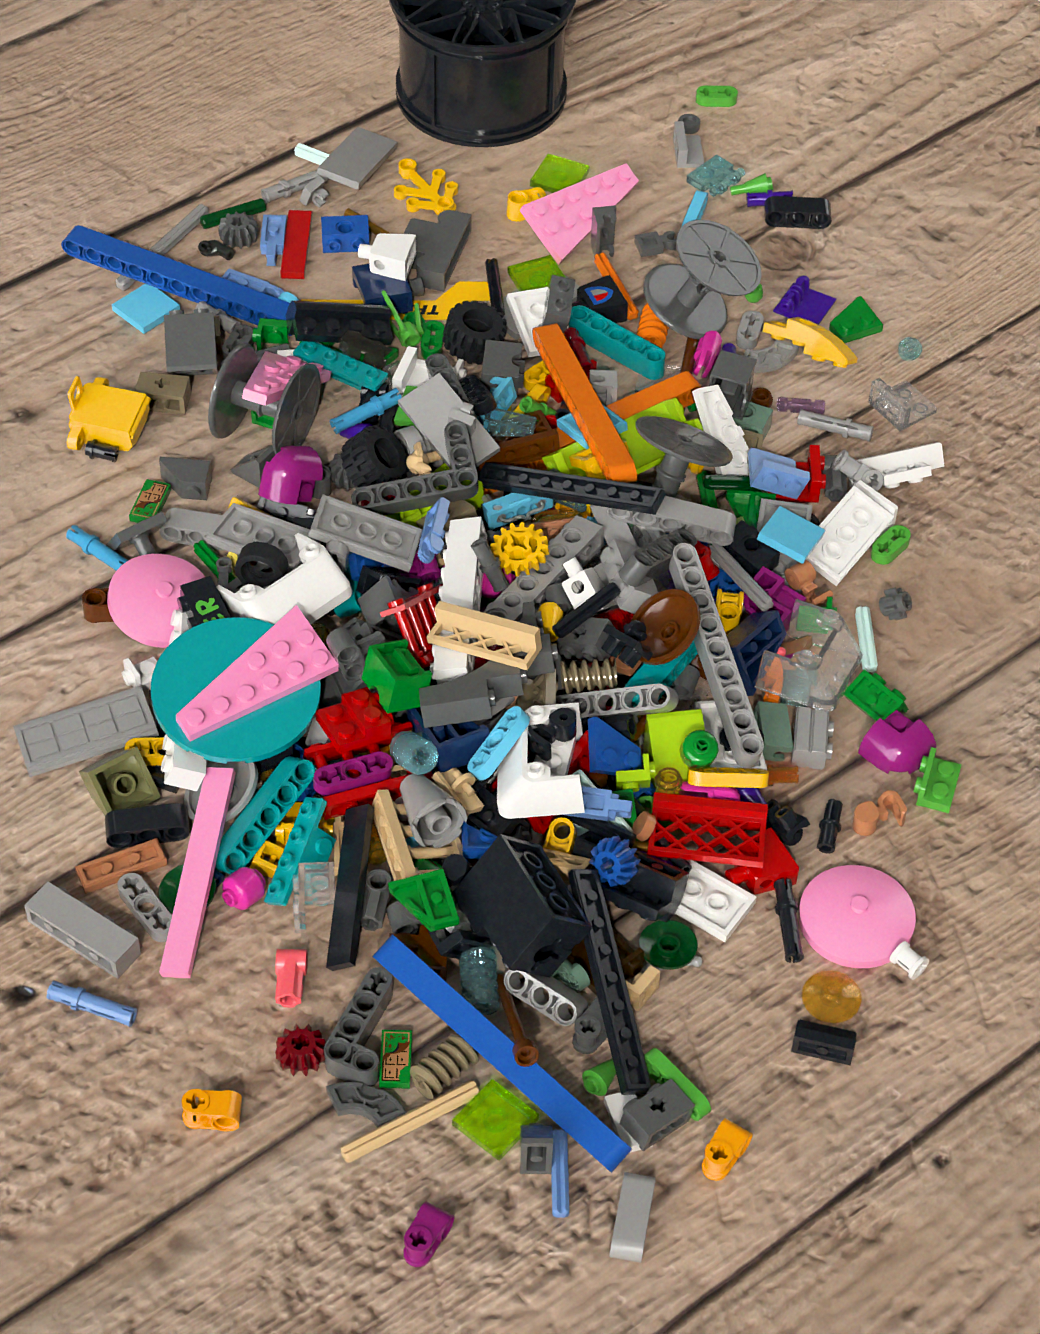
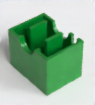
M406 639L370 645L368 648L362 680L369 689L376 687L379 693V703L387 714L420 707L419 688L428 687L431 682L432 672L422 669L407 649L408 641Z

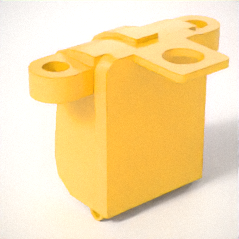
M76 376L68 391V399L72 411L69 415L70 432L67 438V447L69 449L81 450L83 444L96 439L98 443L118 446L120 451H129L136 444L147 421L151 398L144 393L110 387L109 380L103 377H96L93 383H86L82 387L80 377ZM76 387H77V394H76V397H75V399H74V392H75V389H76Z

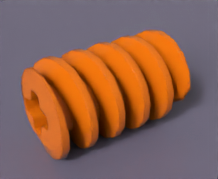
M647 303L642 309L636 335L662 349L666 342L669 327L654 314Z

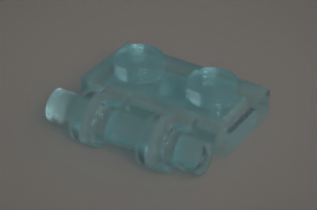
M715 155L689 173L686 182L703 192L709 189L710 195L715 197L717 194L726 192L730 185H736L740 182L741 178L745 176V171L743 168L733 170V164Z

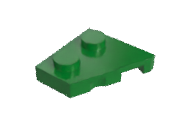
M727 490L726 500L736 518L743 517L746 524L756 529L761 498L776 499V494L744 490Z
M443 869L388 882L389 892L430 932L459 925V916Z

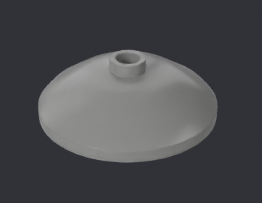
M206 760V767L234 768L236 773L225 822L240 814L251 801L258 782V769L255 762L228 761L225 764ZM203 780L197 791L186 789L184 794V805L187 807L188 816L193 821Z

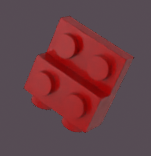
M367 687L341 694V703L316 710L317 722L339 754L391 738V726L394 725L392 713L387 714L382 709L379 703V694L377 692L371 693Z

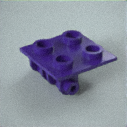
M803 275L798 277L796 283L791 285L773 312L788 318L800 317L819 325L835 303L836 298L810 289V280L807 276Z

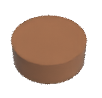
M643 811L637 817L632 827L633 833L637 837L636 839L645 841L650 837L656 825L654 815Z

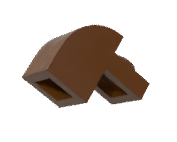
M420 925L419 935L406 932L399 934L389 933V937L393 934L446 982L447 957L440 955L424 925Z

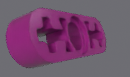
M374 752L320 767L314 773V790L321 795L329 796L386 780L392 774L393 759L385 752ZM375 764H380V766L384 768L380 769V767L375 766ZM355 769L361 775L357 778H351L345 772ZM326 778V780L331 781V783L327 784L326 781L322 779Z

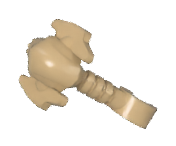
M416 442L413 446L415 451L407 457L406 465L412 473L420 476L431 473L429 472L432 470L428 466L429 463L443 459L436 451L425 454L422 450L421 442Z

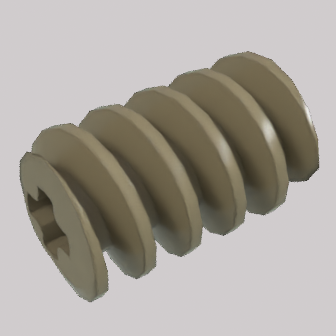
M605 658L602 667L599 666L597 659H593L591 667L588 666L586 660H582L580 668L577 667L574 660H571L569 669L566 668L563 661H560L562 688L565 689L567 694H572L573 688H576L577 693H583L584 687H587L588 692L594 691L596 686H598L599 691L606 690V686H609L610 689H617L616 658L613 666L610 665L608 658Z
M451 1035L446 1039V1042H442L437 1046V1050L433 1049L428 1053V1057H423L419 1064H414L410 1068L411 1079L417 1090L424 1097L432 1100L434 1097L431 1089L440 1094L443 1091L440 1082L445 1086H450L452 1081L449 1075L455 1079L460 1078L461 1073L458 1067L467 1072L470 1069L467 1060L476 1065L479 1059L466 1041L456 1035Z

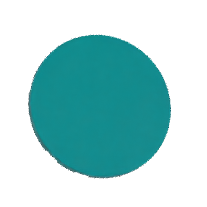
M222 618L197 625L182 633L168 645L158 659L153 671L151 700L154 714L162 730L175 744L185 751H191L203 756L205 760L227 764L228 761L252 763L273 757L285 751L306 733L308 726L313 718L316 717V710L319 708L320 680L190 742L176 722V714L274 626V624L251 618Z

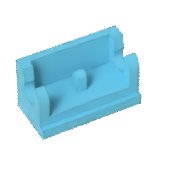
M493 377L490 380V383L498 384L496 388L490 390L497 407L486 415H476L477 420L481 424L500 420L517 398L512 377Z

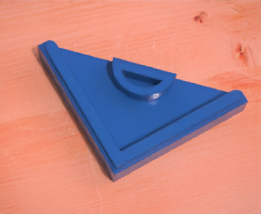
M463 821L461 826L463 857L465 859H480L497 839V836L482 828L477 830L468 825L467 821L466 823Z

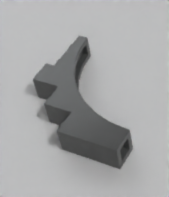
M534 601L523 603L520 623L540 628L542 649L529 669L524 670L490 660L480 668L462 677L442 684L419 688L424 728L492 718L491 707L496 706V699L524 695L523 684L528 683L527 676L555 672L553 661L559 660L557 644H551L549 633L544 634L541 611L535 612ZM521 651L512 655L524 659L528 653Z

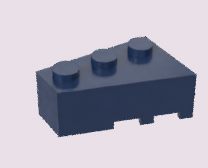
M778 610L752 613L726 635L747 696H754L757 690L754 686L759 677L765 676L767 662L769 659H774L778 648L787 635ZM711 652L713 655L720 656L716 652ZM720 676L721 679L728 680L725 676Z
M421 708L406 710L408 721L413 725L412 731L440 772H446L452 768L468 764L490 734L488 727L483 724L478 726L472 721L424 728Z

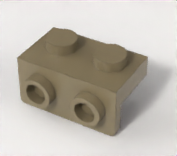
M556 669L554 673L540 674L534 680L527 678L528 683L523 684L524 695L517 696L515 706H519L525 711L535 705L556 704V692L558 689Z

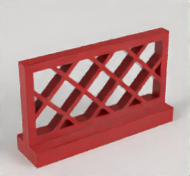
M654 792L652 815L656 818V825L649 837L647 855L763 868L768 804ZM657 820L670 821L673 824L664 828ZM686 824H698L701 827L692 831ZM714 827L730 828V830L721 834ZM678 828L686 834V836L679 840L670 834ZM743 830L759 831V833L750 837ZM707 831L715 837V839L708 843L699 837ZM737 834L744 842L735 847L728 839ZM665 837L671 845L659 847L654 846V843ZM693 840L700 848L688 850L683 845ZM722 844L729 851L724 854L716 853L712 848ZM751 847L758 854V857L745 856L741 851Z

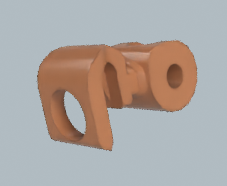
M805 560L803 564L799 562L785 570V577L790 587L794 591L802 590L803 593L801 595L807 598L805 605L822 606L827 602V596H833L831 590L819 596L815 595V590L818 588L813 583L816 579V571L809 561Z
M892 790L885 791L878 798L877 806L872 801H866L857 805L852 823L853 830L862 836L873 834L876 831L877 822L888 819L887 809L892 811L899 826L902 827L905 822L907 807L897 792Z

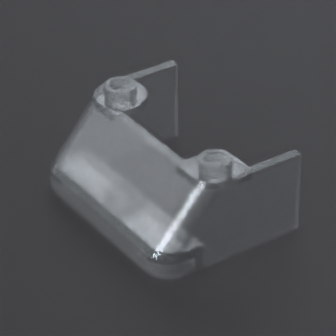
M796 599L787 636L794 639L812 636V645L822 649L819 655L810 650H801L794 653L791 659L765 650L755 688L820 711H833L837 708L860 667L863 654L845 620L837 611Z

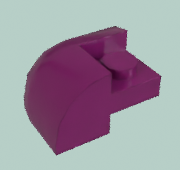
M310 446L280 447L281 451L275 454L270 462L266 461L258 495L284 504L297 505V502H311L315 480H322L323 477L322 462L318 453Z
M763 566L753 579L772 598L773 607L767 611H779L787 632L791 628V621L799 613L800 604L805 605L807 598L786 586L784 578ZM744 592L743 605L748 616L755 612H765L761 611Z
M895 710L885 720L879 718L872 725L860 744L858 754L887 774H889V771L899 773L908 771L911 774L920 768L923 755L929 757L931 747L936 748V742L929 728L920 719L912 722Z

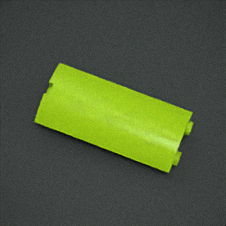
M672 398L624 419L627 422L628 430L620 433L619 436L622 441L627 442L629 453L634 461L638 475L661 464L665 452L652 446L641 437L636 429L637 419L644 416L664 417L688 424L702 431L704 430L698 418L686 420L683 406L678 402L677 398ZM578 441L542 457L547 470L550 472L586 477L585 471L571 466L569 456L585 449Z

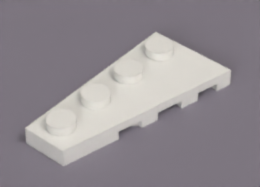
M719 385L707 386L692 391L704 432L721 441L733 455V459L728 465L715 467L716 474L749 476L748 452L750 449L743 438L745 434L742 428L737 426L732 418L733 412Z

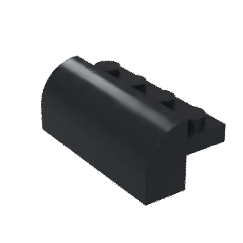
M291 301L286 313L288 334L295 335L296 341L391 345L393 340L389 322L391 310L388 305Z
M590 830L575 839L572 855L591 859L594 856L590 851L605 837ZM636 850L634 856L640 859L639 864L636 865L639 871L624 885L618 884L617 886L610 887L608 881L601 883L604 898L614 903L620 909L630 910L639 914L645 920L657 921L659 919L667 923L673 917L682 901L689 872Z

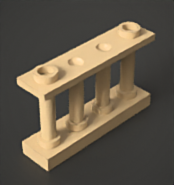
M377 790L372 803L374 807L373 818L394 881L435 871L418 870L414 867L412 859L447 858L451 854L463 856L459 836L451 843L440 848H411L407 845L405 837H413L410 825L403 826L402 823H399L397 815H407L404 804H396L395 801H392L389 790Z

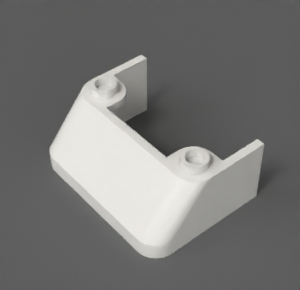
M297 533L294 536L300 551L299 557L303 564L265 589L253 584L244 585L236 593L220 585L216 586L231 618H251L275 625L296 605L308 622L312 624L349 599L352 595L351 585L322 544Z
M579 702L535 705L525 710L530 717V722L498 766L497 806L502 817L514 819L585 813L580 774L551 777V770L547 764L541 762L527 763L528 727L537 724H544L548 727L549 715L559 708H569L575 712L577 726L576 741L582 737L583 729Z

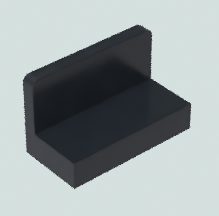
M363 565L356 591L361 594L366 593L385 575L390 577L391 582L395 579L404 590L407 583L420 584L421 578L398 568Z
M445 928L432 932L428 930L440 955L444 957L472 962L493 946L489 937H480L470 931L457 929L455 932L449 933Z
M800 1019L797 1022L791 1052L851 1066L857 1033Z

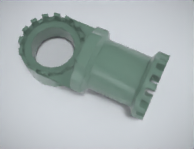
M567 959L551 976L556 980L561 979L567 987L577 993L590 985L589 976L584 968L578 963L571 964Z

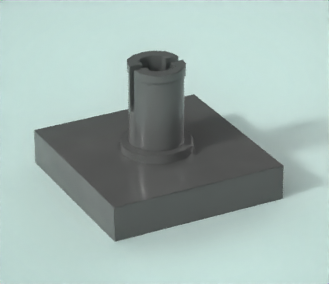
M160 512L116 533L106 545L116 552L134 544L140 556L156 554L148 536L156 533L167 522V519L163 512Z

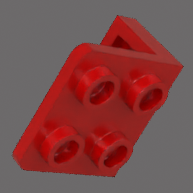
M809 445L807 462H796L797 469L810 473V480L799 497L794 499L776 494L775 500L785 502H819L820 490L825 489L826 474H821V471H824L825 456L820 455V445Z

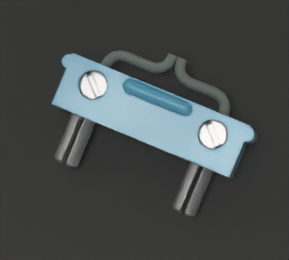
M511 493L494 500L489 494L482 497L484 502L482 504L483 516L490 530L521 519L524 521L530 520L531 515L554 506L553 499Z

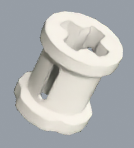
M906 941L897 946L889 959L892 963H897L909 973V978L912 980L918 978L929 964V959L926 956L921 957Z

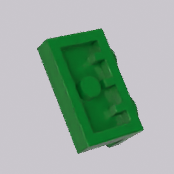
M865 669L843 692L845 698L875 722L879 718L885 720L895 710L904 713L909 710L904 702L906 697L895 688L891 691L885 686L886 681L875 672L871 675Z

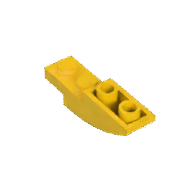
M795 317L789 318L787 323L776 320L764 323L763 332L771 334L773 339L785 340L787 338L792 340L794 345L805 346L803 353L812 355L811 359L821 362L830 360L833 361L834 366L847 368V365L857 363L858 358L841 339L812 321Z

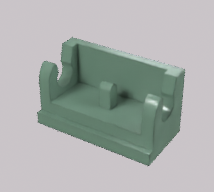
M758 701L753 714L758 728L764 734V748L762 751L765 761L785 760L784 754L775 753L792 752L794 748L787 704Z

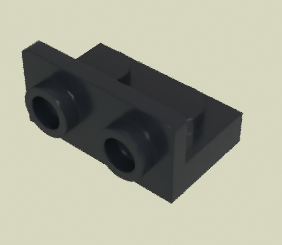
M484 787L476 794L484 807L481 811L471 813L467 817L480 829L482 828L497 837L500 834L510 836L519 823L526 829L531 825L524 818L508 819L502 817L497 806V790L490 793Z

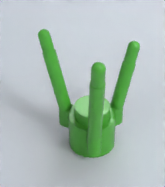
M383 290L381 293L399 326L398 330L389 319L391 330L403 347L416 346L421 341L420 335L424 334L421 326L419 304L415 303L414 305L416 326L411 322L403 323L386 291Z

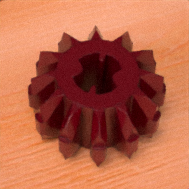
M296 1023L294 1031L285 1028L283 1037L277 1038L276 1059L280 1061L283 1071L290 1069L293 1077L298 1071H302L307 1076L308 1069L318 1072L320 1068L319 1063H325L324 1046L326 1041L322 1039L320 1030L312 1031V1027L309 1024L304 1029H300Z

